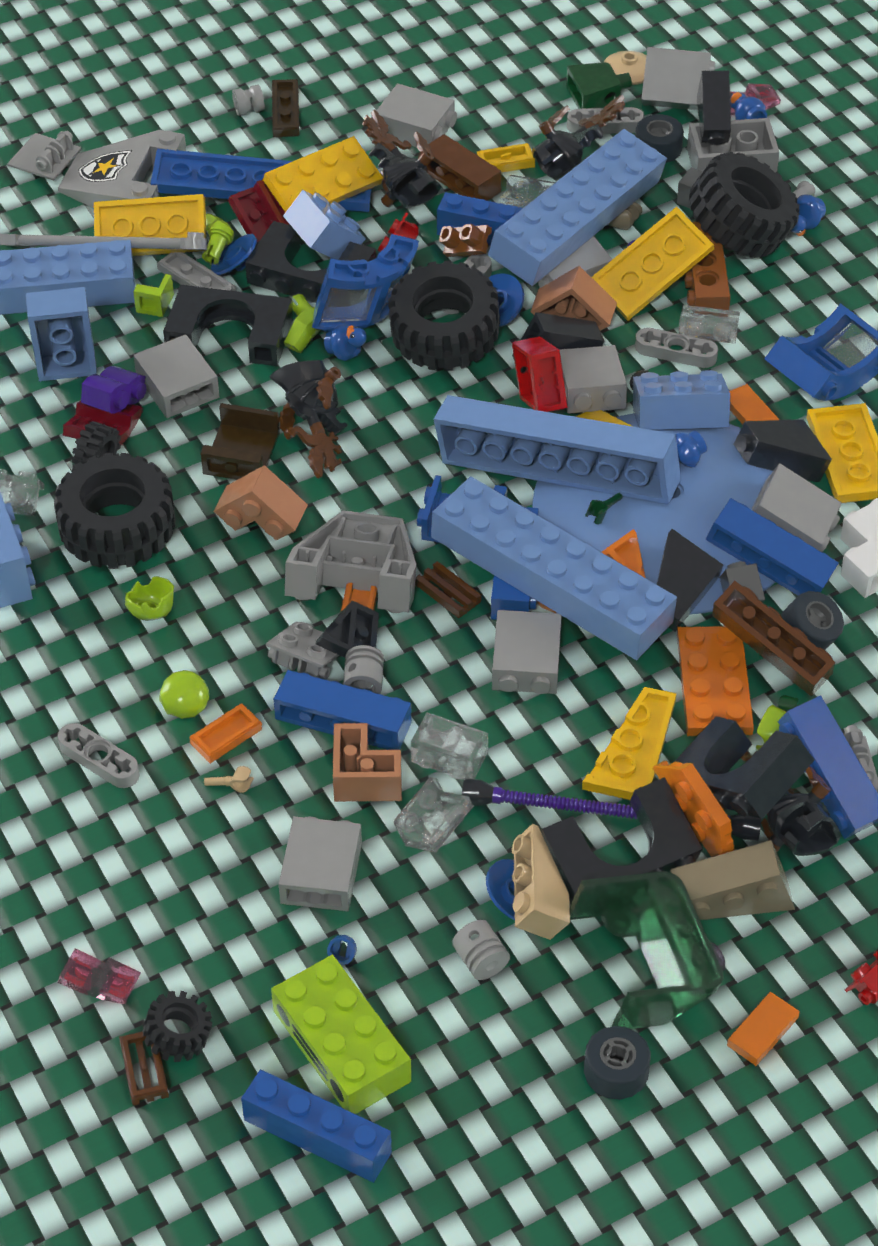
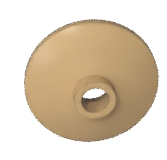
M620 51L611 54L605 59L604 62L610 63L616 75L629 73L632 85L643 83L647 55L636 51Z

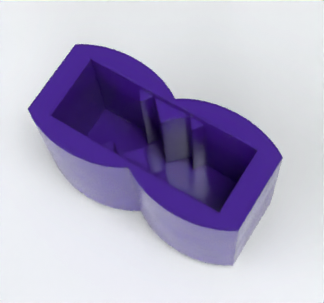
M109 366L100 375L93 374L82 383L81 403L115 414L123 410L128 404H136L144 398L147 390L145 384L146 376L117 366Z

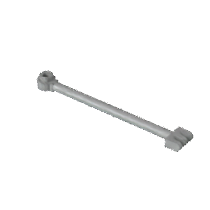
M187 232V238L0 234V245L50 247L131 240V248L207 250V239L204 238V233Z

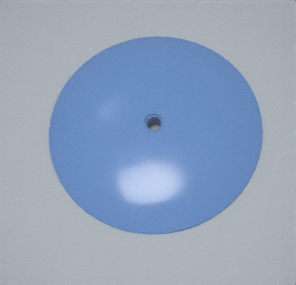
M634 413L616 417L633 427H638ZM729 424V427L656 430L673 434H689L695 430L703 437L707 446V451L701 454L700 460L695 467H686L679 462L681 480L669 504L622 496L623 498L607 510L602 523L595 524L596 516L589 515L585 517L590 502L592 500L603 502L614 496V494L537 481L534 489L533 508H539L538 516L600 552L634 529L638 537L645 577L654 584L657 583L664 546L671 529L722 563L721 576L728 565L741 561L705 539L729 499L732 498L751 509L765 480L773 471L748 465L734 446L741 428ZM758 572L763 591L776 583ZM720 578L717 579L689 615L713 611L714 602L723 594Z

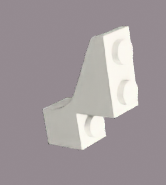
M878 498L862 509L850 512L844 518L840 538L850 547L843 557L841 576L864 598L878 591Z

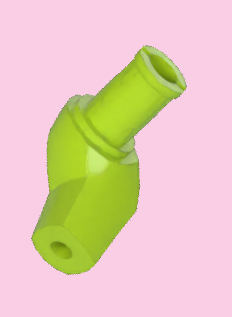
M207 213L206 233L209 234L210 240L207 244V250L202 254V258L210 264L214 258L213 264H218L225 246L233 241L234 231L227 222Z
M297 294L293 298L298 305L292 300V310L296 313L297 318L284 344L289 349L301 353L321 329L312 328L315 307H312L302 294Z

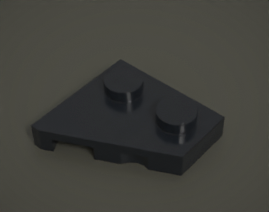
M352 600L316 640V645L344 658L348 650L356 646L367 645L376 648L379 613Z

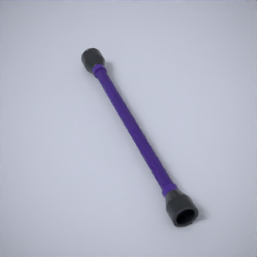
M464 778L462 805L483 806L491 803L501 804L505 801V803L509 802L510 804L514 802V804L518 803V805L522 803V805L527 804V806H530L531 804V806L535 805V807L540 806L541 808L544 806V808L548 807L549 809L551 807L553 809L557 808V810L560 808L561 810L565 809L566 811L570 809V811L574 810V812L578 810V812L583 811V813L587 811V813L591 812L597 815L599 813L603 815L604 813L605 816L608 814L614 817L617 815V817L621 816L622 818L626 816V818L630 817L633 819L634 817L638 819L630 805L626 806L623 804L622 806L621 804L617 805V803L613 805V803L609 804L608 802L604 804V802L600 803V801L596 803V801L591 802V800L587 802L586 799L584 801L583 799L578 800V798L574 800V798L570 799L567 797L566 799L565 797L561 798V796L557 798V796L553 797L552 795L548 797V795L544 796V794L540 796V794L536 795L533 793L531 795V793L527 794V792H524L523 794V792L518 793V791L514 793L513 790L511 792L510 790L505 791L502 787H494L478 779ZM740 814L727 815L731 820V834L740 839L759 841L761 819L749 815L746 817Z

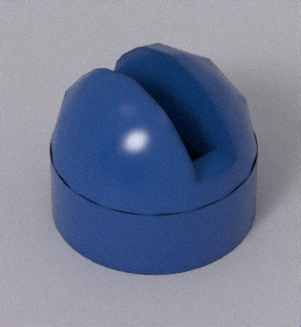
M348 935L334 937L327 947L328 957L333 954L340 965L351 962L357 952L355 941ZM343 941L348 943L345 957L340 956Z

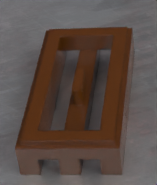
M438 561L433 564V569L427 568L424 570L423 576L420 574L416 576L415 585L457 618L462 617L481 602L480 593ZM430 581L434 582L441 589H443V592L439 590L437 587H435L433 584H431ZM451 598L456 599V600H457L458 602H460L463 606L461 607L459 604H457V603H456L455 601H453Z
M143 1032L120 1036L132 1105L140 1104L139 1100L147 1099V1102L154 1101L156 1096H161L162 1099L169 1098L160 1051L157 1055L152 1052L159 1086L152 1087L142 1042L146 1039V1036H143ZM135 1043L144 1084V1089L137 1090L128 1047V1044Z

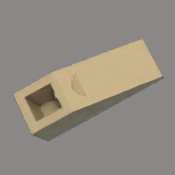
M532 824L515 838L512 845V853L514 854L512 880L514 882L513 910L515 911V927L551 940L570 923L569 893L539 826Z

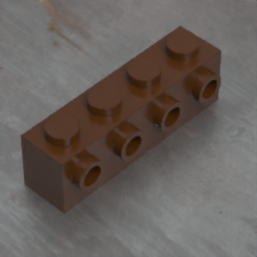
M734 581L714 602L713 617L811 697L833 674L836 662L832 656L823 648L816 647L811 643L800 629L790 626L774 608L767 607L758 600L756 594L749 588L742 587Z

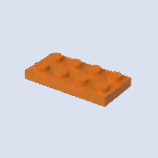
M726 626L677 627V644L687 736H698L716 716L736 721L745 735H753L754 724L743 640Z

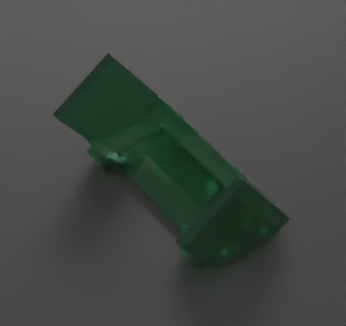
M654 872L581 881L569 908L570 920L601 917L604 926L613 935L618 937L636 936L657 986L656 989L628 992L611 1026L637 1029L665 1025L717 992L723 981V971L684 883L678 876L670 872Z

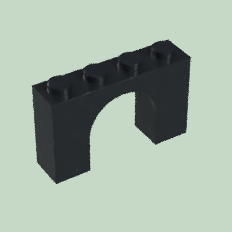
M277 221L272 222L245 262L247 284L290 296L302 294L306 300L315 303L317 302L327 268L317 271H306L292 266L290 263L300 250V236L291 225ZM349 242L338 260L354 261L365 259L369 262L376 258V249ZM332 288L327 305L354 303L358 300L364 289L346 290Z
M180 285L163 330L164 342L186 334L194 346L197 347L202 332L208 326L223 320H237L252 327L248 340L249 362L278 366L285 346L284 341L293 322L292 298Z
M716 716L674 762H681L682 764L693 763L724 811L729 809L744 817L749 815L763 819L813 763L814 758L797 735L775 731L752 758L737 769L730 771L753 744L736 721Z
M665 777L634 790L630 804L648 839L647 855L634 864L617 866L599 859L589 848L573 816L542 829L541 833L568 890L569 903L574 913L583 909L586 912L596 910L604 905V900L615 895L617 899L624 898L636 890V886L647 882L648 886L654 885L666 878V873L671 872V869L696 862L703 848Z

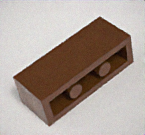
M445 134L428 144L431 147V154L434 158L427 165L428 173L433 178L462 196L488 201L501 193V170L491 165Z

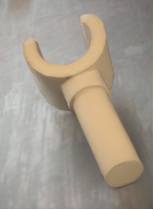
M239 766L233 776L204 778V785L231 786L237 792L244 793L249 789L254 778L249 777L251 773L250 768Z

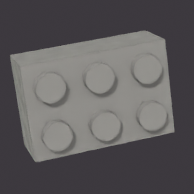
M769 118L731 120L729 142L720 145L701 143L699 123H689L687 151L692 168L703 171L715 156L727 152H733L734 154L739 152L744 153L747 157L753 156L757 158L759 162L766 163L770 166L771 170L775 173L777 172L779 149Z

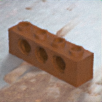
M692 222L714 244V250L685 273V288H690L687 291L688 307H693L694 319L728 318L730 290L723 245L712 240V236L700 228L701 224L699 222Z

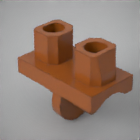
M465 224L463 227L457 228L443 226L439 237V242L445 245L443 254L447 257H470L471 255L486 254L488 249L487 238L491 234L492 228L488 225L474 226L473 224Z

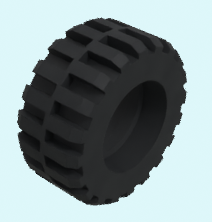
M727 152L715 156L693 184L689 193L690 210L693 211L695 221L701 224L700 228L705 233L712 236L711 239L716 243H721L725 249L729 251L734 250L741 256L749 255V257L756 258L775 252L799 219L797 197L795 193L791 192V186L788 182H784L782 176L778 172L775 173L771 170L770 166L766 163L759 162L753 156L747 157L744 153L738 152L734 154L733 152Z
M436 261L428 263L423 268L420 265L412 270V274H405L400 279V284L397 283L391 292L392 296L389 298L388 307L393 343L400 350L401 355L408 360L412 359V362L420 367L426 365L429 370L435 371L438 368L452 371L453 367L458 366L462 369L469 366L471 361L476 363L483 358L484 352L488 353L493 348L494 342L498 339L500 318L496 288L493 287L492 281L487 276H483V273L474 267L470 269L468 264L461 262L453 264L452 261L436 264ZM440 309H455L465 313L461 318L445 323L432 322L423 318L427 314Z
M106 453L104 457L100 458L93 456L88 458L86 463L75 465L72 468V473L67 472L61 479V484L56 488L54 500L57 525L65 548L69 553L75 554L77 559L85 563L90 561V565L99 568L102 565L108 566L109 569H118V566L121 565L131 567L135 566L136 562L140 560L145 562L151 559L152 553L158 554L165 547V543L171 539L176 522L172 488L166 474L154 463L150 462L148 464L147 459L140 456L133 458L129 453H121L120 455ZM123 504L136 507L132 511L119 516H100L94 514L100 509L111 505Z

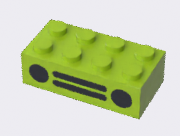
M333 954L271 988L274 1013L343 1109L357 1114L412 1082L410 1057Z

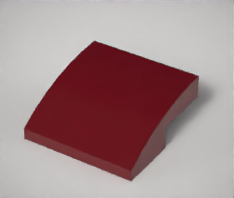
M263 179L257 181L254 187L233 194L228 199L246 234H254L257 238V244L273 221L290 225L283 217L285 211Z
M79 401L76 404V415L63 425V436L80 439V431L85 430L86 424L94 421L118 430V435L121 436V440L118 443L122 445L135 428L142 414L143 407L128 404L123 410L113 414Z

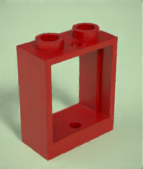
M540 336L512 342L520 399L533 410L550 412L568 408L560 350ZM523 366L526 367V371L524 373L521 372V368Z

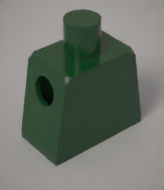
M607 62L567 66L566 87L578 109L604 108L621 95V90L632 87L630 74L616 75L610 63Z

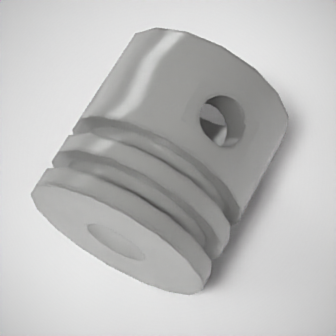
M367 645L356 646L348 650L345 657L343 685L367 689L373 693L380 694L382 691L384 655L375 647Z
M477 920L467 924L458 931L452 940L453 947L476 980H485L495 976L503 970L510 960L509 952L486 920ZM473 934H478V935H479V936H478L476 939H474V940H471V939H470V937H471Z

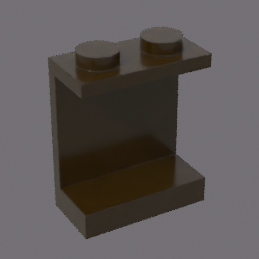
M221 403L219 406L221 425L213 445H204L201 451L202 471L205 475L238 480L264 465L268 466L280 434L279 414L274 411Z

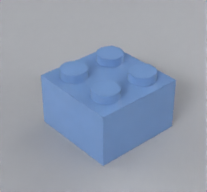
M302 190L283 215L311 249L338 260L349 242L362 244L366 239L358 230L360 228L359 224L350 217L345 216L346 210L335 201L329 203L326 198L317 192L312 195Z

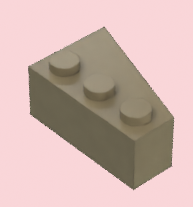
M772 840L671 869L678 905L686 921L795 910L787 876Z

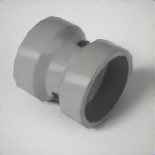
M259 84L250 86L247 90L241 88L232 90L234 107L238 116L245 115L251 110L255 112L264 111V98Z

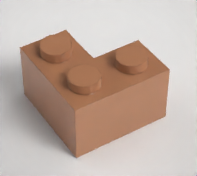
M577 266L538 289L531 313L535 315L536 312L595 321L601 331L610 326L617 302L580 266Z
M264 465L227 485L214 512L235 531L255 521L267 534L278 540L296 531L308 504Z
M367 723L334 724V802L402 801L401 750H369Z

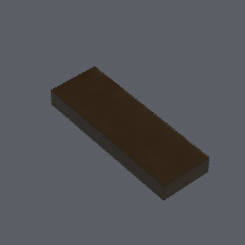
M298 79L272 80L273 137L300 136Z

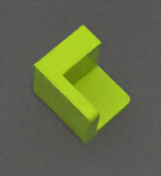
M165 274L159 288L141 284L136 285L133 293L137 313L158 317L164 316L174 296L172 275Z

